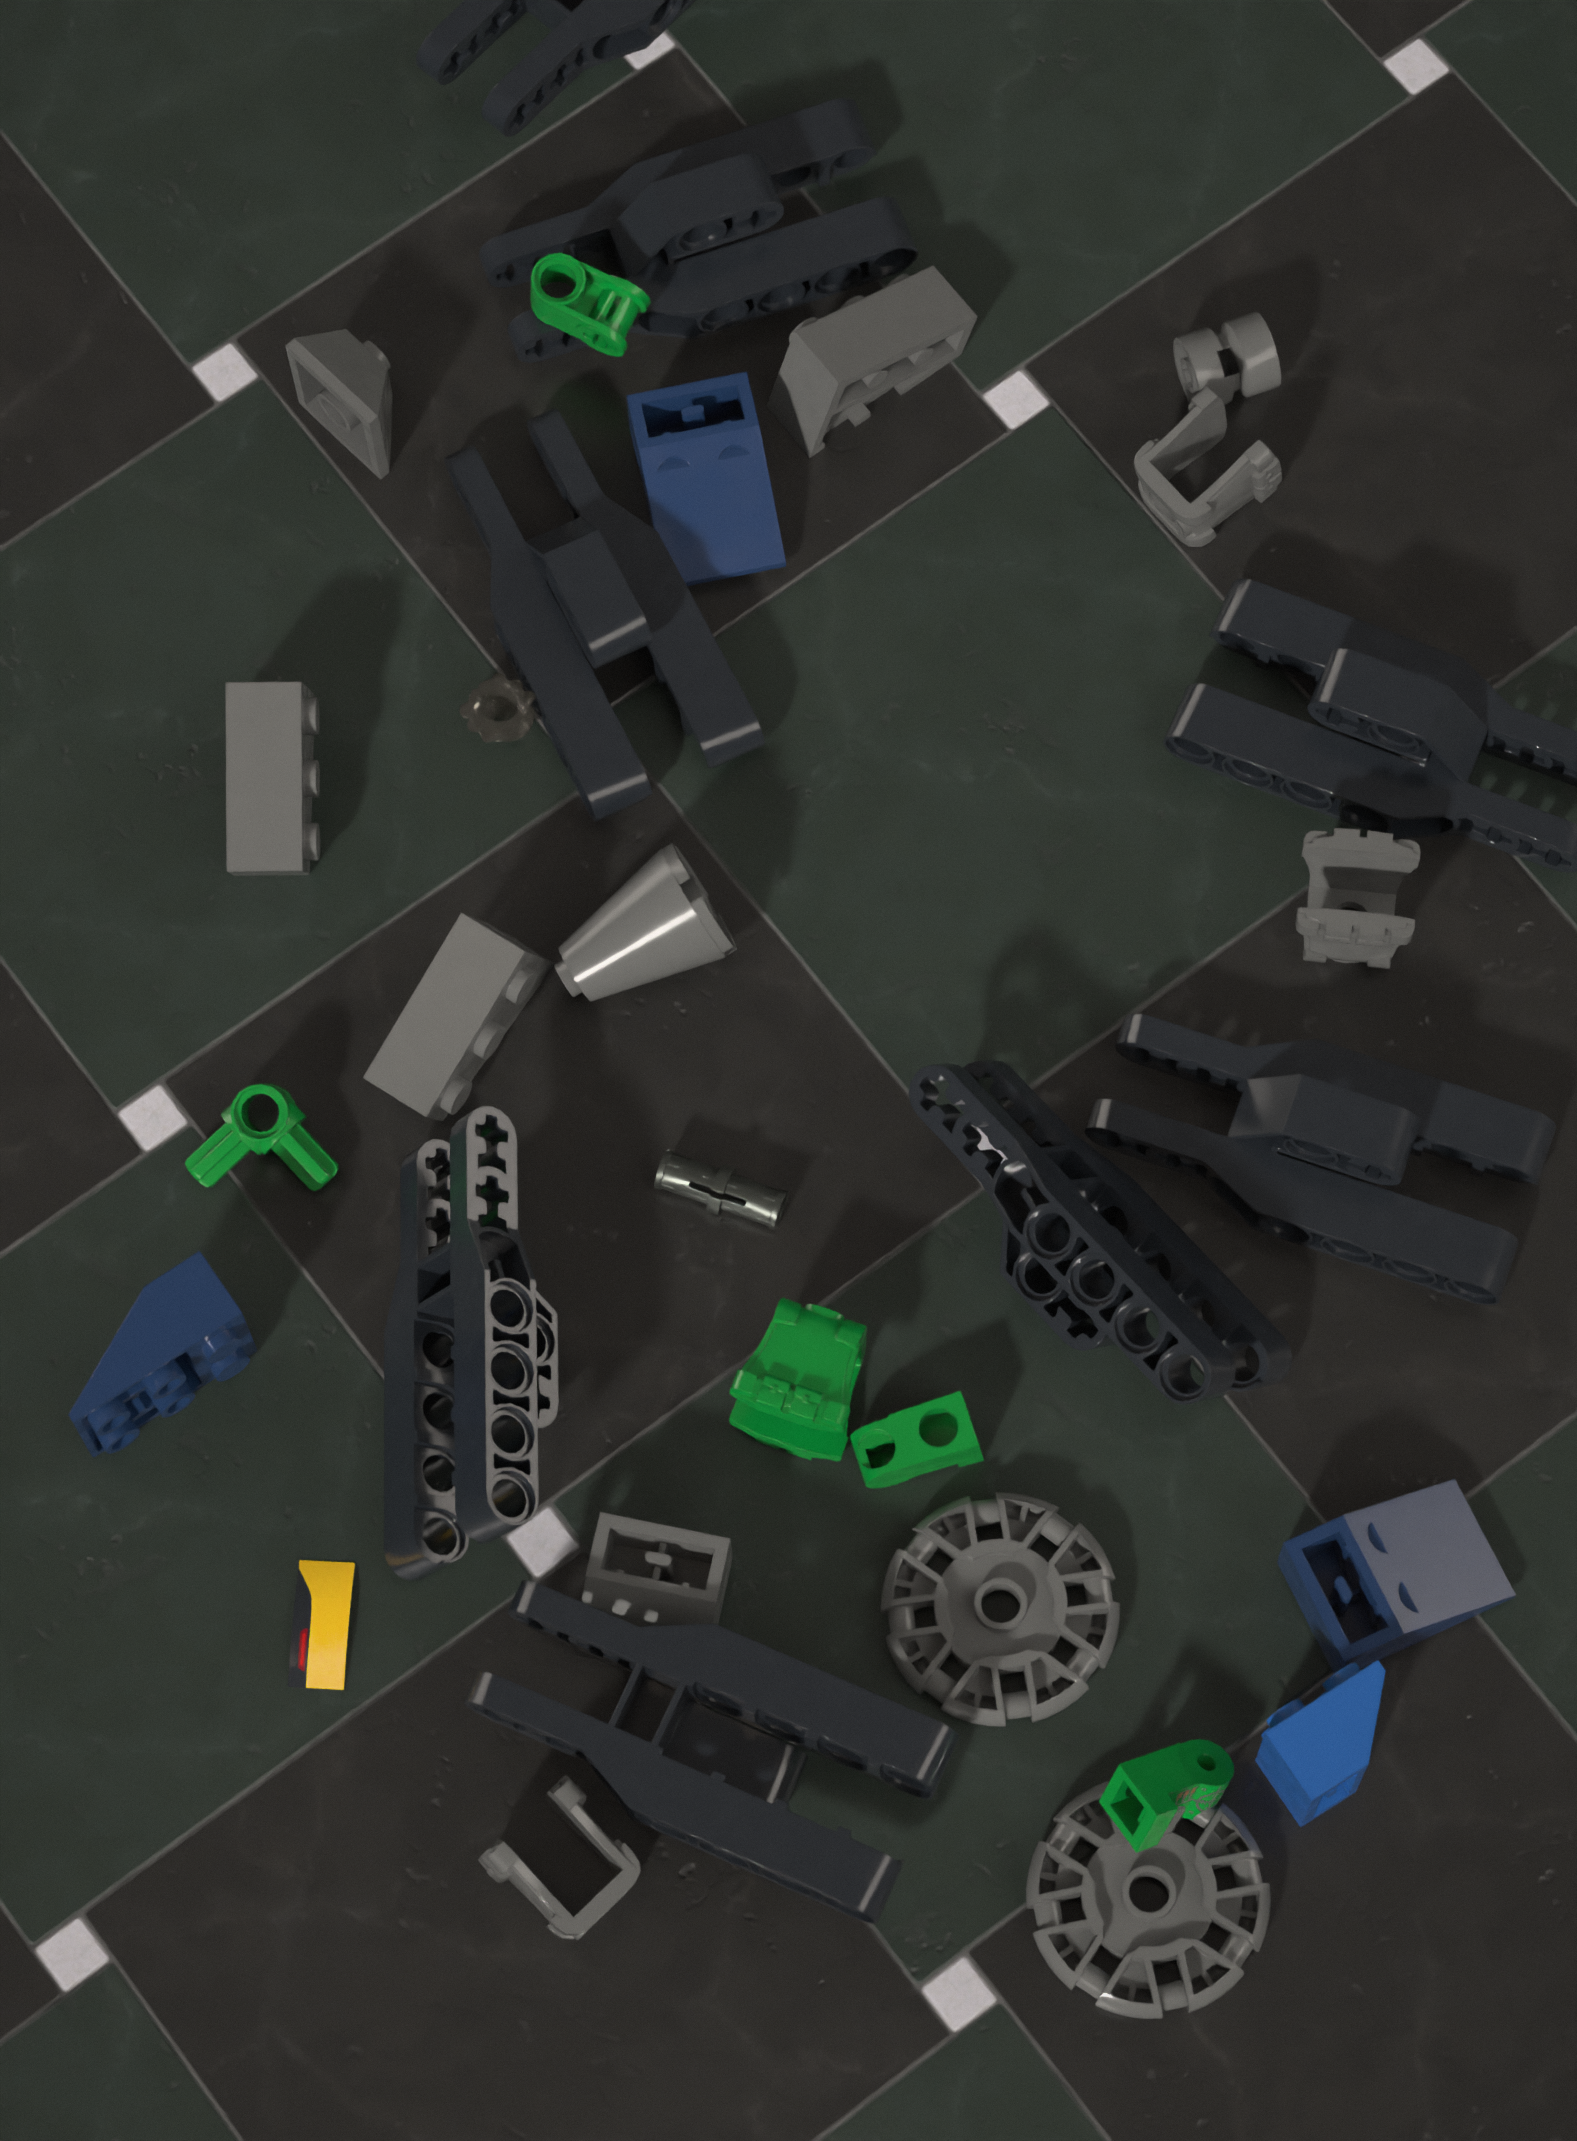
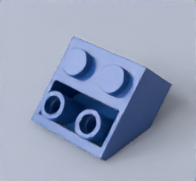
M1378 1660L1360 1670L1356 1662L1347 1665L1322 1684L1326 1691L1316 1700L1304 1706L1300 1698L1277 1710L1266 1720L1269 1728L1261 1735L1263 1740L1255 1761L1300 1828L1355 1793L1369 1764L1386 1672Z

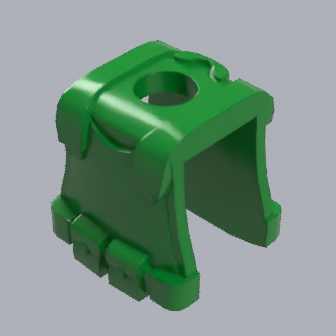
M781 1298L773 1319L758 1348L741 1370L738 1369L729 1390L730 1395L736 1398L729 1417L730 1424L754 1437L756 1442L779 1450L782 1448L786 1450V1453L808 1460L820 1458L839 1462L849 1441L847 1429L851 1411L850 1403L864 1360L867 1326L848 1319L844 1321L843 1315L825 1307L807 1304L804 1308L801 1303Z

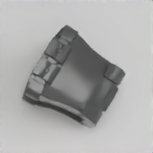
M1207 386L1190 399L1189 413L1161 441L1157 438L1153 441L1149 440L1139 449L1134 458V468L1139 478L1138 488L1143 502L1176 538L1189 547H1202L1210 543L1217 537L1213 530L1216 526L1253 498L1262 503L1277 490V486L1282 482L1280 461L1260 439L1248 448L1218 480L1191 504L1168 481L1188 464L1213 448L1225 436L1227 418L1224 402Z
M1334 828L1333 834H1328L1325 831L1308 832L1304 838L1301 856L1304 857L1310 872L1307 908H1298L1295 924L1296 930L1304 937L1303 960L1325 963L1326 959L1342 963L1363 962L1367 963L1368 968L1390 969L1391 959L1399 945H1407L1411 942L1415 928V919L1395 916V903L1400 884L1406 876L1415 868H1418L1420 846L1412 840H1393V834L1369 830L1367 837H1360V829ZM1350 907V908H1355V909H1357V910H1359V911L1341 910V909H1342V908Z
M565 1775L547 1791L545 1795L546 1802L617 1875L573 1917L501 1839H497L480 1856L478 1861L496 1882L503 1883L509 1879L546 1917L549 1923L545 1926L553 1934L561 1939H576L578 1941L635 1884L641 1870L640 1862L626 1843H622L619 1839L614 1841L583 1807L586 1801V1794Z

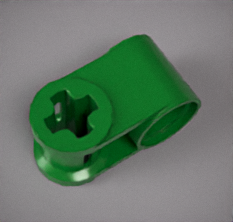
M563 253L549 254L541 258L533 267L531 274L530 300L536 317L545 324L582 340L595 350L614 357L623 356L628 347L625 338L638 313H645L651 303L649 296L633 283L617 276L608 275ZM552 282H562L569 285L573 292L564 298H554L547 295L543 288Z

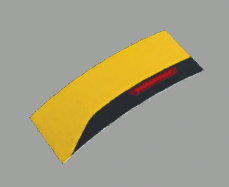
M299 1561L292 1623L288 1687L344 1690L348 1626L355 1563Z

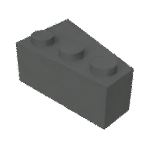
M934 266L912 276L909 274L899 275L884 289L865 298L862 295L855 296L843 304L836 312L819 320L816 317H811L800 323L789 337L790 344L766 407L805 454L811 458L825 448V443L822 441L824 435L837 425L849 419L856 427L871 417V412L866 406L893 387L900 395H903L960 356L978 316Z
M226 682L227 872L234 876L309 875L310 860H319L320 858L319 823H311L312 798H318L320 792L318 760H313L314 735L319 734L318 697H315V694L302 682Z
M461 912L363 1078L427 1118L443 1121L448 1113L451 1115L455 1114L470 1094L472 1089L471 1081L485 1061L495 1052L505 1033L555 963L497 927Z

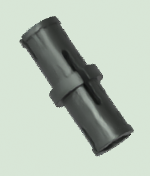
M670 1149L665 1152L660 1162L654 1182V1188L664 1189L707 1204V1212L721 1215L724 1210L767 1225L773 1230L778 1227L789 1196L788 1190H780L737 1175V1170L734 1166L723 1163L720 1168L677 1154Z

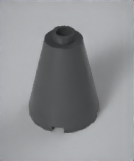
M671 843L665 848H661L558 947L563 960L556 963L554 967L573 997L583 992L588 1000L592 1002L726 958L727 955L736 951L737 947L720 914H716L707 898L709 895L681 851Z

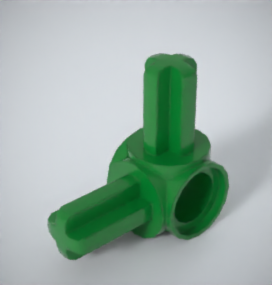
M270 1083L251 1085L240 1091L233 1102L221 1113L225 1123L201 1144L185 1162L190 1174L207 1188L213 1187L251 1150L258 1155L262 1153L266 1155L273 1150L306 1187L314 1192L326 1185L339 1170L337 1162L301 1125L307 1116L295 1104L290 1093L281 1086ZM260 1094L273 1098L279 1108L278 1121L268 1131L258 1129L249 1119L248 1110L250 1103Z

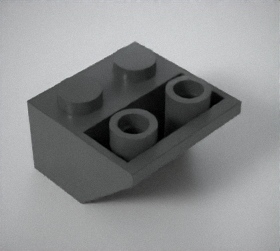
M600 1512L585 1575L582 1602L638 1627L712 1623L718 1625L733 1560L731 1538ZM575 1648V1659L617 1667Z

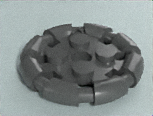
M995 1492V1498L971 1501L970 1496L954 1500L924 1517L912 1528L916 1535L904 1550L896 1549L889 1563L881 1593L880 1612L888 1616L890 1634L885 1637V1641L897 1669L907 1683L919 1695L925 1691L943 1704L941 1707L942 1712L957 1719L984 1726L1006 1727L1005 1720L1030 1717L1033 1723L1048 1718L1077 1701L1089 1690L1086 1682L1096 1668L1104 1669L1116 1643L1120 1623V1603L1113 1602L1110 1582H1113L1116 1578L1105 1552L1094 1536L1081 1523L1074 1526L1057 1514L1059 1507L1036 1497L1013 1492ZM999 1524L1002 1539L977 1542L975 1527ZM1041 1535L1059 1547L1049 1562L1036 1552L1030 1550V1547ZM936 1551L939 1553L943 1552L954 1560L947 1567L942 1577L926 1566ZM1065 1587H1084L1087 1604L1067 1607ZM998 1590L1011 1593L1017 1599L1020 1606L1017 1616L1005 1623H997L988 1619L982 1611L981 1603L989 1593ZM934 1606L936 1626L916 1629L914 1611ZM1060 1637L1075 1647L1076 1650L1065 1666L1051 1656L1057 1647ZM951 1653L958 1664L968 1669L959 1682L940 1669ZM1024 1671L1026 1690L1009 1693L1001 1692L999 1675Z
M1109 1781L1091 1787L1076 1796L1055 1815L1053 1821L1057 1825L1046 1842L1038 1841L1031 1857L1026 1883V1908L1034 1909L1038 1931L1033 1933V1937L1039 1951L1048 1966L1068 1988L1073 1990L1075 1986L1079 1987L1097 1999L1095 2006L1111 2013L1133 2018L1160 2019L1163 2018V2011L1186 2007L1188 2013L1207 2006L1234 1987L1245 1975L1241 1969L1242 1965L1252 1950L1259 1952L1266 1935L1271 1906L1270 1884L1263 1883L1258 1861L1263 1859V1855L1256 1840L1239 1816L1223 1802L1220 1807L1215 1805L1199 1813L1191 1820L1205 1829L1195 1846L1185 1838L1173 1833L1182 1820V1815L1185 1812L1183 1810L1173 1817L1158 1845L1136 1853L1099 1803ZM1079 1840L1086 1841L1098 1849L1091 1857L1087 1867L1069 1857ZM1232 1868L1236 1888L1217 1892L1216 1878L1213 1870ZM1143 1877H1152L1162 1882L1168 1892V1902L1156 1912H1143L1136 1908L1129 1897V1888L1136 1880ZM1080 1898L1084 1920L1065 1924L1060 1903ZM1211 1922L1225 1930L1229 1935L1219 1952L1201 1942L1206 1936ZM1101 1945L1111 1957L1122 1960L1113 1976L1091 1963ZM1176 1960L1180 1980L1156 1984L1152 1965Z

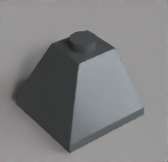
M347 329L294 338L286 345V351L299 404L381 480L390 472L393 394L388 370L391 368L388 359L374 343L367 340L362 344Z

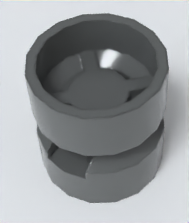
M1257 312L1223 322L1220 333L1216 334L1213 330L1206 327L1175 337L1173 341V353L1178 376L1189 403H1191L1190 399L1205 386L1214 391L1222 399L1224 405L1230 404L1233 400L1234 392L1238 391L1248 398L1279 388L1281 384V369L1276 346L1265 320ZM1218 351L1221 353L1227 377H1224L1222 365L1217 354Z

